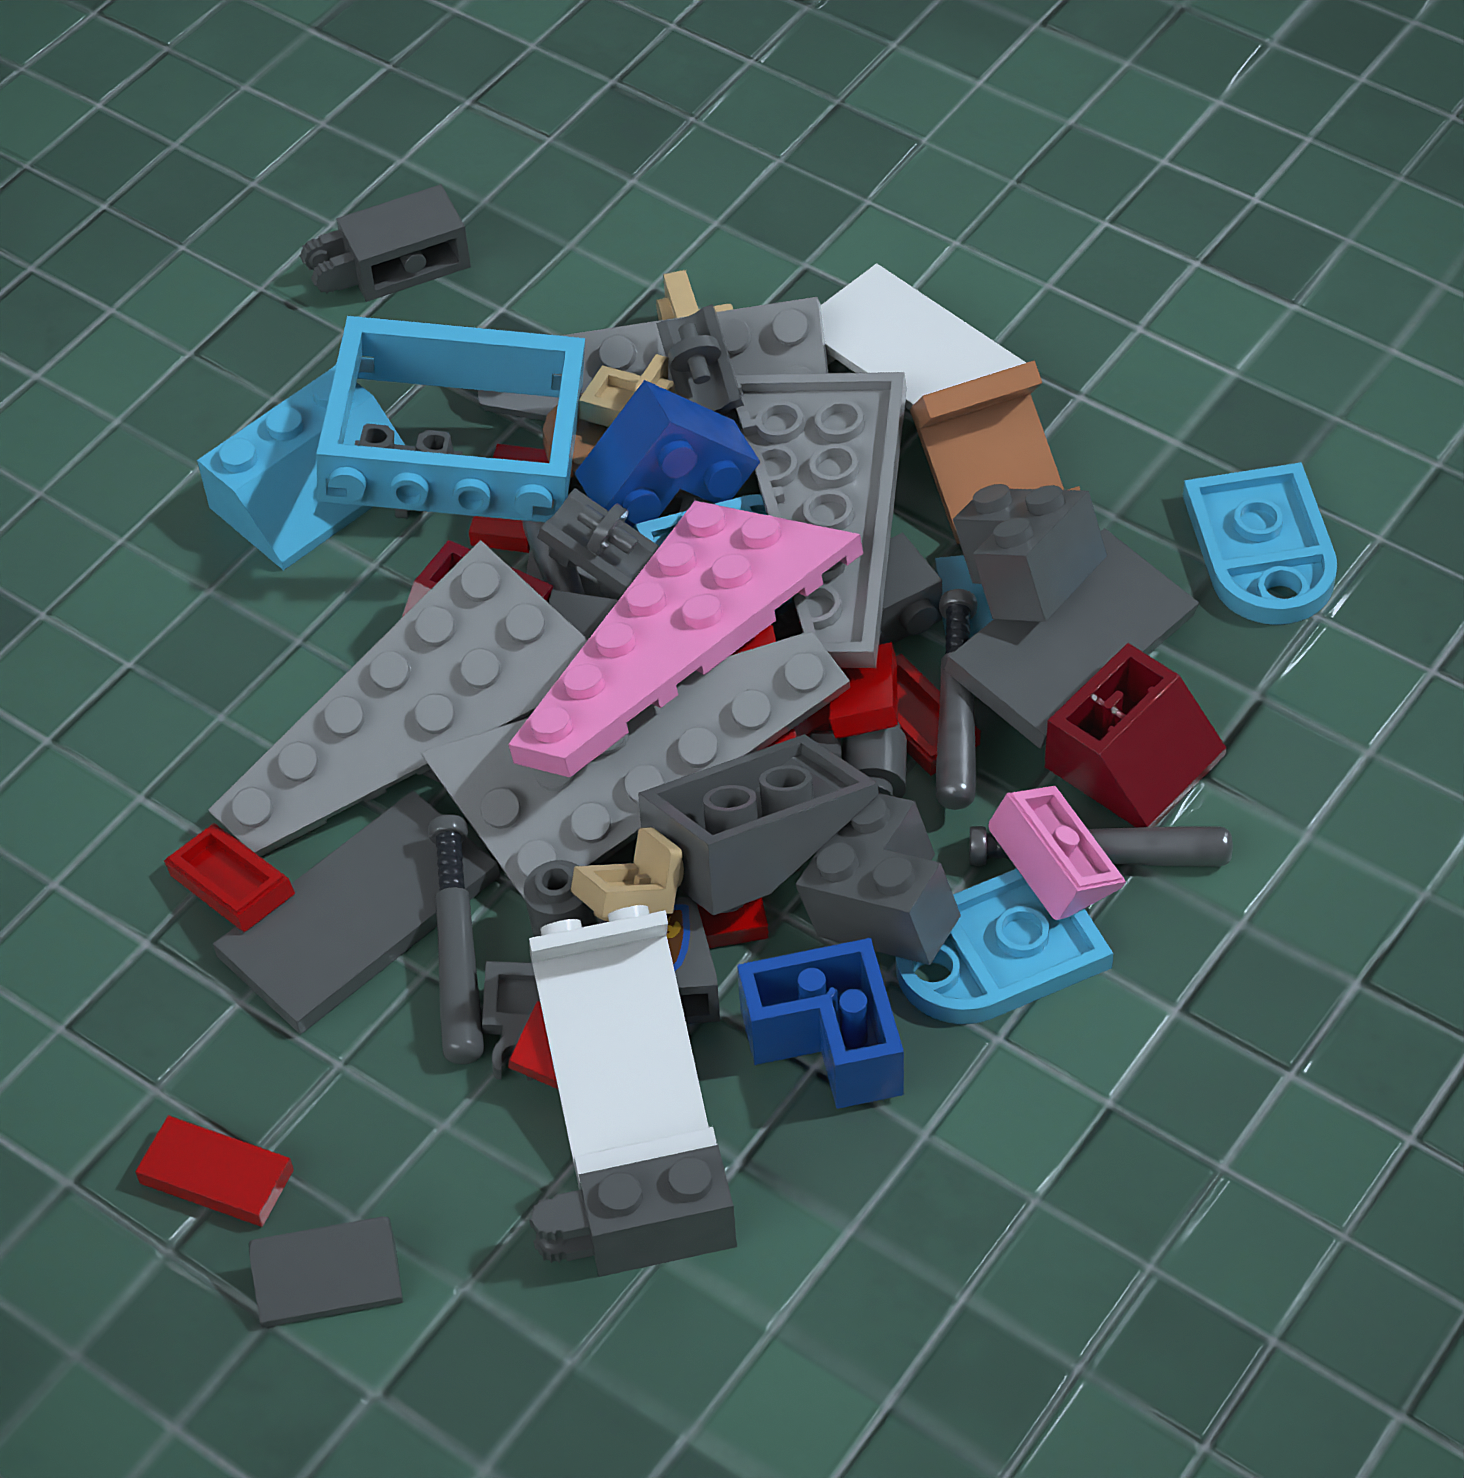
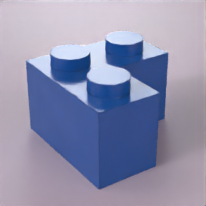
M644 380L576 470L575 475L587 496L607 511L617 503L628 510L629 513L625 523L634 528L635 524L657 519L680 489L714 504L731 500L760 464V460L734 420Z
M871 938L737 965L740 1010L754 1065L821 1052L837 1109L904 1095V1051Z

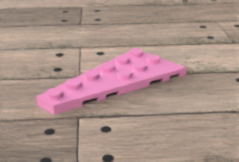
M694 501L508 745L514 764L566 777L573 776L628 734L627 722L651 704L662 708L678 696L676 685L695 670L703 675L708 673L775 622L774 610L797 593L805 597L809 596L823 585L822 574L840 561L849 565L863 554L860 534Z

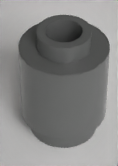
M899 722L896 727L843 738L842 759L876 781L878 783V793L898 798L904 796L906 791L907 738L901 730Z
M565 860L550 861L536 867L526 878L523 891L534 937L541 936L540 929L543 926L557 921L578 919L581 920L582 927L597 924V917L594 915V911L571 892L574 866L579 865Z

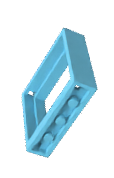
M347 316L316 453L317 501L546 522L558 511L568 497L579 416V399L583 387L585 338ZM357 379L559 397L550 462L540 463L343 444Z

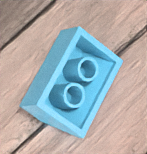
M336 365L197 460L209 508L283 571L373 507L317 501L316 453ZM356 382L343 444L355 445V441L360 440L363 426L368 423L389 426L394 431V444L405 445L375 397Z

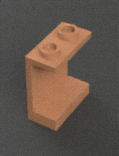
M1035 360L923 395L910 408L957 545L960 542L953 518L973 499V495L978 490L994 484H1004L1009 489H1037L1043 486L1055 485L1064 490L1031 397V393L1042 384ZM1078 486L1068 490H1080V487Z

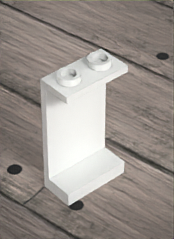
M877 263L821 305L827 365L836 359L855 373L904 372L907 387L905 407L909 410L923 395L1026 363Z
M645 905L626 907L609 913V922L582 927L581 920L578 919L557 921L543 926L540 929L541 936L529 938L530 956L579 1190H581L579 1174L717 1145L714 1129L708 1126L667 939L668 920L665 910L649 914L648 906Z

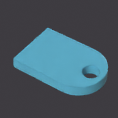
M1302 462L1184 480L1183 499L1213 588L1223 604L1241 617L1258 623L1272 625L1290 624L1305 620L1316 614L1327 604L1334 589L1337 558ZM1283 586L1292 589L1297 595L1289 599H1280L1269 594L1267 590L1272 587Z
M1016 868L953 894L961 917L932 961V963L945 966L951 972L946 979L939 982L924 981L915 974V971L924 965L923 963L896 957L897 980L903 994L912 1005L924 1014L943 1022L973 1024L993 1019L1111 969L1114 953L1085 908L1070 917L1061 920L1053 919Z

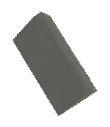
M381 1216L258 1238L248 1243L256 1301L262 1328L403 1302L396 1243L388 1217Z

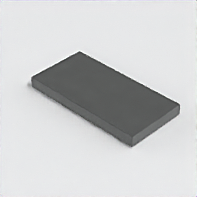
M1105 528L1100 532L1107 557L1046 622L993 619L948 657L944 668L948 674L1040 749L1046 744L1047 720L1127 643L1149 655L1193 617L1199 605L1197 600Z
M412 790L291 883L295 894L246 932L241 931L235 926L214 942L213 946L217 957L301 1035L437 927L435 895L440 889L438 884L439 867L437 866V847L429 839L428 826L432 819L442 815ZM467 837L461 842L462 862L464 865L465 890L470 893L471 900L498 879L500 872L498 863Z

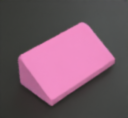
M1056 786L1007 793L989 821L988 827L990 832L1055 920L1072 916L1118 891L1126 883L1123 876Z

